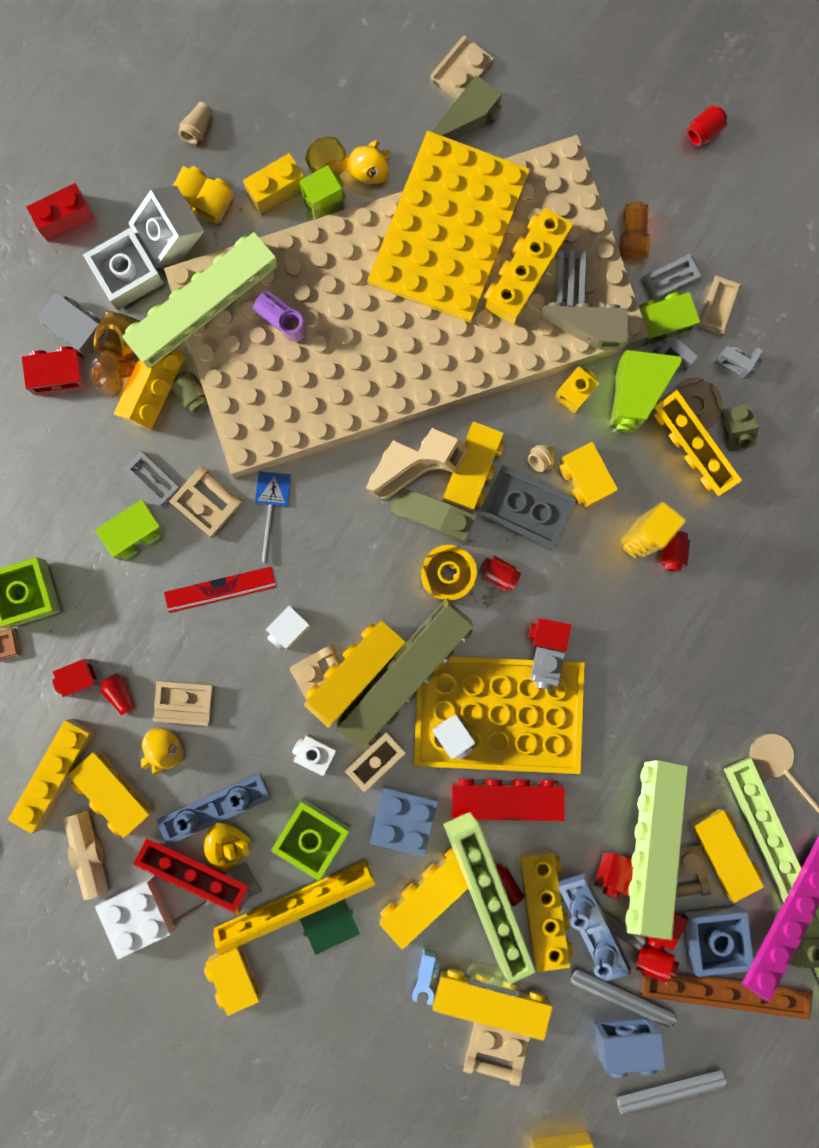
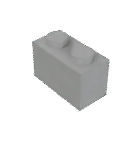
M55 292L36 316V319L44 327L86 357L94 347L95 332L101 320L90 311H87L86 314L78 309L80 305L70 296L66 295L63 298Z

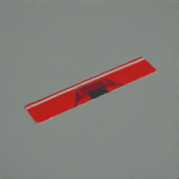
M266 567L166 591L164 596L168 612L171 613L275 588L276 584L272 567Z

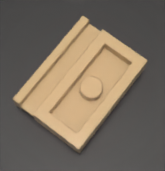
M463 35L432 72L430 80L437 82L444 91L457 100L475 75L481 78L493 64L494 58L474 42L468 41L467 37Z
M157 681L153 722L210 726L214 685Z

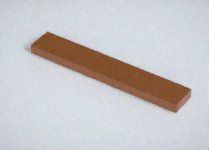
M677 971L676 979L670 978L669 983L643 975L641 995L646 998L810 1020L813 991L807 988L778 985L771 1001H766L742 985L743 980L712 975L697 977L695 973Z

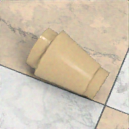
M199 102L179 124V136L192 145L202 141L213 112L207 104Z

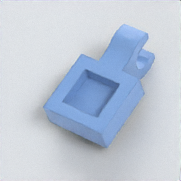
M424 949L418 981L412 993V998L415 1002L420 992H426L428 994L427 1004L431 1005L433 1003L434 992L430 986L431 977H437L440 961L435 960V951Z

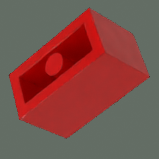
M76 183L26 206L37 230L46 241L95 218Z
M60 347L56 352L49 353L37 350L30 352L28 356H21L25 389L33 395L87 387L83 355L73 347Z

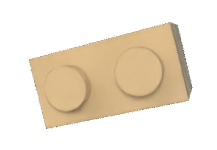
M386 731L345 772L365 792L406 751Z

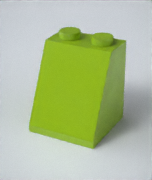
M626 350L616 365L609 427H616V431L622 433H632L633 430H637L648 418L679 367L682 357Z

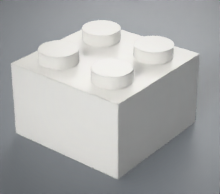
M177 186L151 189L129 221L130 227L155 268L181 263L204 233L200 223Z
M131 227L83 254L108 299L117 310L164 284Z
M154 877L109 897L95 906L117 959L171 935L176 929Z

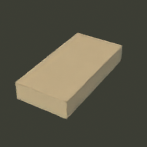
M715 276L700 317V324L697 328L723 336L741 284Z

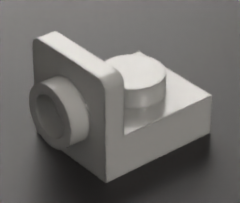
M672 336L668 342L662 339L652 351L655 354L682 357L678 368L682 367L685 371L698 357L675 336Z
M727 346L715 362L739 377L744 378L750 372L754 374L763 360L759 358L763 349L758 347L748 358L742 350Z
M536 647L529 679L536 681L535 687L552 690V685L560 686L559 678L565 653Z

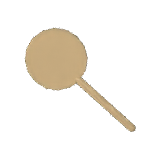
M765 734L757 738L750 750V758L757 772L770 778L780 777L785 774L819 813L817 802L789 771L794 761V752L789 741L776 734Z

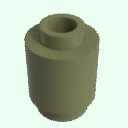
M181 372L176 375L171 389L185 410H189L191 414H194L204 409L208 402L203 387L195 374Z

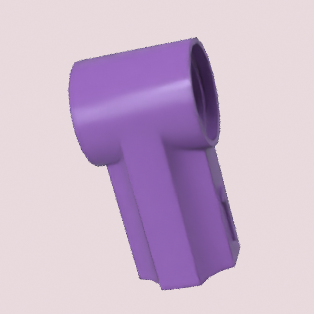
M269 290L261 293L256 299L253 310L283 333L287 340L296 342L305 337L307 333L306 323L298 311L291 309ZM291 321L299 322V325L296 329H286L288 323H290Z

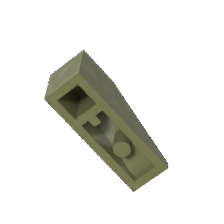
M475 75L432 132L456 140L485 126L489 119L494 120L501 111L502 93Z
M402 488L397 492L389 512L463 545L476 518L475 515L455 506L406 488Z

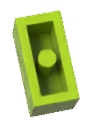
M328 165L299 181L303 202L314 220L344 209L343 199L346 197L342 189L344 183L338 172L332 173Z
M674 292L667 295L663 301L655 303V300H650L639 305L649 334V338L644 343V346L692 331L700 324L690 292L682 295L680 292Z
M141 499L95 529L113 558L127 560L138 552L136 549L144 543L150 545L161 537L159 533L163 532L164 528L149 505Z

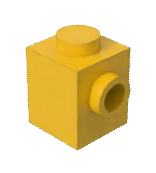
M578 366L558 389L554 397L575 414L600 383L596 381L597 377L594 373L586 368L583 370Z

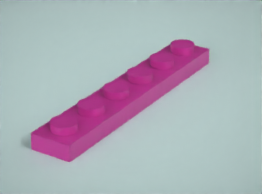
M819 836L742 982V985L766 1001H771L819 907Z

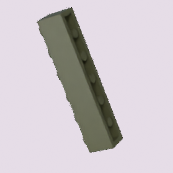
M445 599L336 720V730L361 750L367 744L372 745L380 736L379 731L385 724L390 725L396 719L403 704L408 705L415 698L416 690L422 683L427 684L434 677V670L440 663L445 664L454 654L453 649L459 642L464 643L471 636L472 628L474 627L471 619L448 599Z

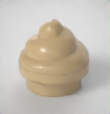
M546 445L533 447L528 455L530 466L538 472L551 469L555 463V449Z

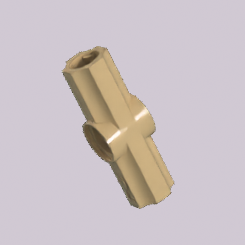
M84 811L64 817L63 822L70 845L68 848V859L71 868L77 873L83 900L107 894L109 890L102 866L104 862L103 850L99 840L95 839L89 812Z

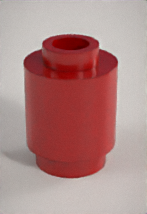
M710 105L692 120L686 129L690 141L697 146L707 144L726 128L727 114L721 107Z
M677 531L661 549L660 565L665 566L666 571L681 572L682 568L688 567L690 549L688 533Z
M495 555L491 559L486 557L479 568V572L482 573L481 579L502 591L506 589L512 592L521 576V572L516 570L517 567Z
M641 947L635 970L641 971L644 976L669 983L670 978L676 979L679 962L674 961L675 955L651 947L648 949Z

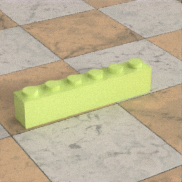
M255 232L249 236L241 237L235 243V247L232 250L218 255L214 259L213 265L205 271H198L192 277L191 282L184 288L179 287L170 294V299L165 303L151 308L147 314L148 316L141 322L131 324L126 329V334L122 336L123 339L149 370L277 268L276 257Z
M656 760L644 762V767L641 770L642 789L638 799L639 818L635 827L636 847L632 856L633 877L629 885L630 906L626 914L627 933L672 940L688 766Z
M470 812L444 823L443 825L503 975L508 983L512 984L535 973L479 824Z

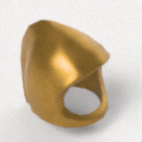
M106 311L95 332L94 349L98 352L117 356L122 360L131 358L135 353L122 336L126 334L125 331L131 324L141 321L117 312ZM108 330L107 339L104 345L100 347L101 334Z

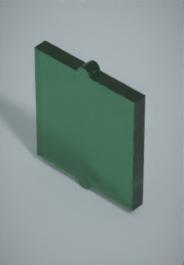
M345 899L300 919L305 930L303 935L308 937L315 955L360 934L352 916L353 910L349 909Z

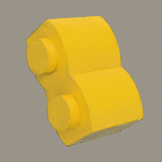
M183 166L173 186L179 188L193 213L219 225L233 199L229 184L218 178L215 181L206 178V174L196 167L192 166L189 169Z

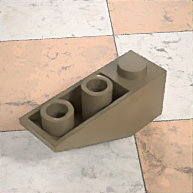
M552 302L548 306H543L541 311L542 319L594 348L623 349L628 342V308H620V305L607 304L603 307H592V304L579 303L576 304V307L565 306L561 302Z

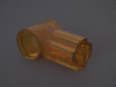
M632 202L624 206L623 232L621 233L619 243L621 257L648 258L650 250V234L647 233L648 205L643 202Z

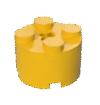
M442 545L433 549L426 556L421 567V582L425 591L432 598L441 602L445 599H448L450 602L462 599L470 592L476 581L477 567L473 557L464 549L454 545ZM445 567H448L450 571L454 570L456 572L451 581L447 577L442 578L441 576L444 573Z

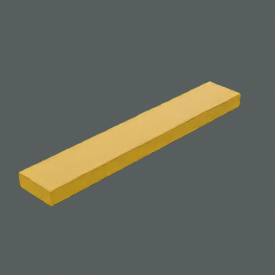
M367 860L213 928L216 950L221 955L375 886L376 884Z

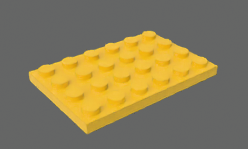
M427 130L367 280L368 284L471 323L530 169Z
M452 656L445 664L440 663L434 670V677L427 684L422 683L417 689L413 766L581 774L585 663L563 662L559 678L560 686L552 685V690L535 687L536 681L529 680L534 660ZM454 714L475 742L471 746L473 751L460 760L457 756L453 759L450 758L432 729Z

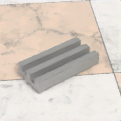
M558 251L556 302L576 307V304L584 303L586 252L578 254L575 251H570L569 253ZM564 260H569L567 302L562 301ZM575 261H579L577 302H573Z
M689 254L643 276L641 280L643 284H646V290L652 296L651 300L656 302L669 294L700 281L703 276L692 255ZM687 263L690 266L655 284L651 281ZM693 272L694 276L657 292V289Z
M142 450L123 469L163 508L181 488ZM142 459L172 486L170 491L139 463ZM135 466L165 494L163 498L157 495L132 471Z

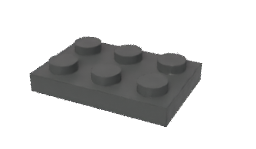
M502 465L479 516L553 550L577 499Z

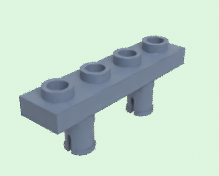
M259 773L163 816L156 821L168 846L213 826L215 823L222 822L270 800L271 797Z
M586 873L559 881L558 888L572 915L571 926L575 930L580 931L596 964L594 968L596 976L605 982L630 975L631 966Z

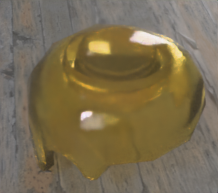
M323 137L315 140L308 147L305 161L312 173L328 165L332 173L338 172L341 175L346 170L348 157L345 148L337 138Z

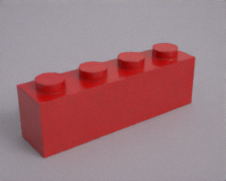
M458 778L457 783H451V818L455 819L470 812L475 820L565 821V787L558 785V780L542 779L541 784H530L529 779H513V784H502V779L487 778L485 783H474L473 778Z
M148 838L144 841L133 863L138 869L239 916L251 891L249 886Z

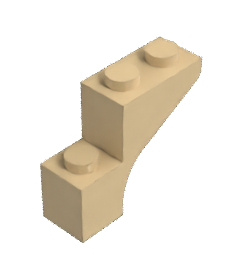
M431 428L428 435L423 439L419 451L392 441L389 448L383 453L382 460L375 472L371 474L366 488L376 497L387 500L429 470L443 469L455 474L468 449L459 439L434 428Z

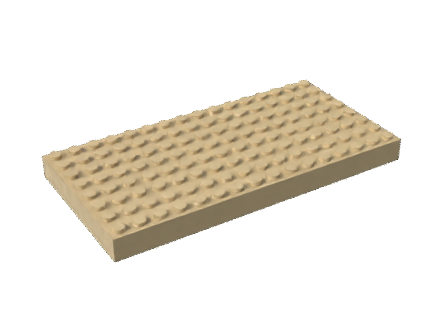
M578 135L504 158L507 161L529 168L530 171L471 323L368 284L367 280L402 192L259 237L276 257L278 267L187 338L231 475L238 479L644 345L649 338V334ZM544 207L573 223L571 232L559 251H564V253L575 251L578 254L586 252L584 303L592 304V307L617 304L620 305V308H628V342L623 349L594 348L541 318L543 306L556 302L557 255L514 325L485 309L488 299L484 298L487 290L492 283L498 284L502 277L499 275L500 269L506 260L512 261L516 254L513 252L517 241L521 236L526 238L530 231L527 229L530 220L535 213L540 215ZM235 245L164 268L171 292L179 287L184 288L191 282L192 277L198 271L208 269L213 265V261L218 255L224 252L228 253ZM564 260L562 301L567 302L569 260ZM575 261L573 302H577L579 261ZM269 290L287 306L302 315L307 327V333L303 339L296 342L287 340L283 333L253 310L255 301L261 293ZM291 321L290 323H288L286 329H296L299 325V322Z

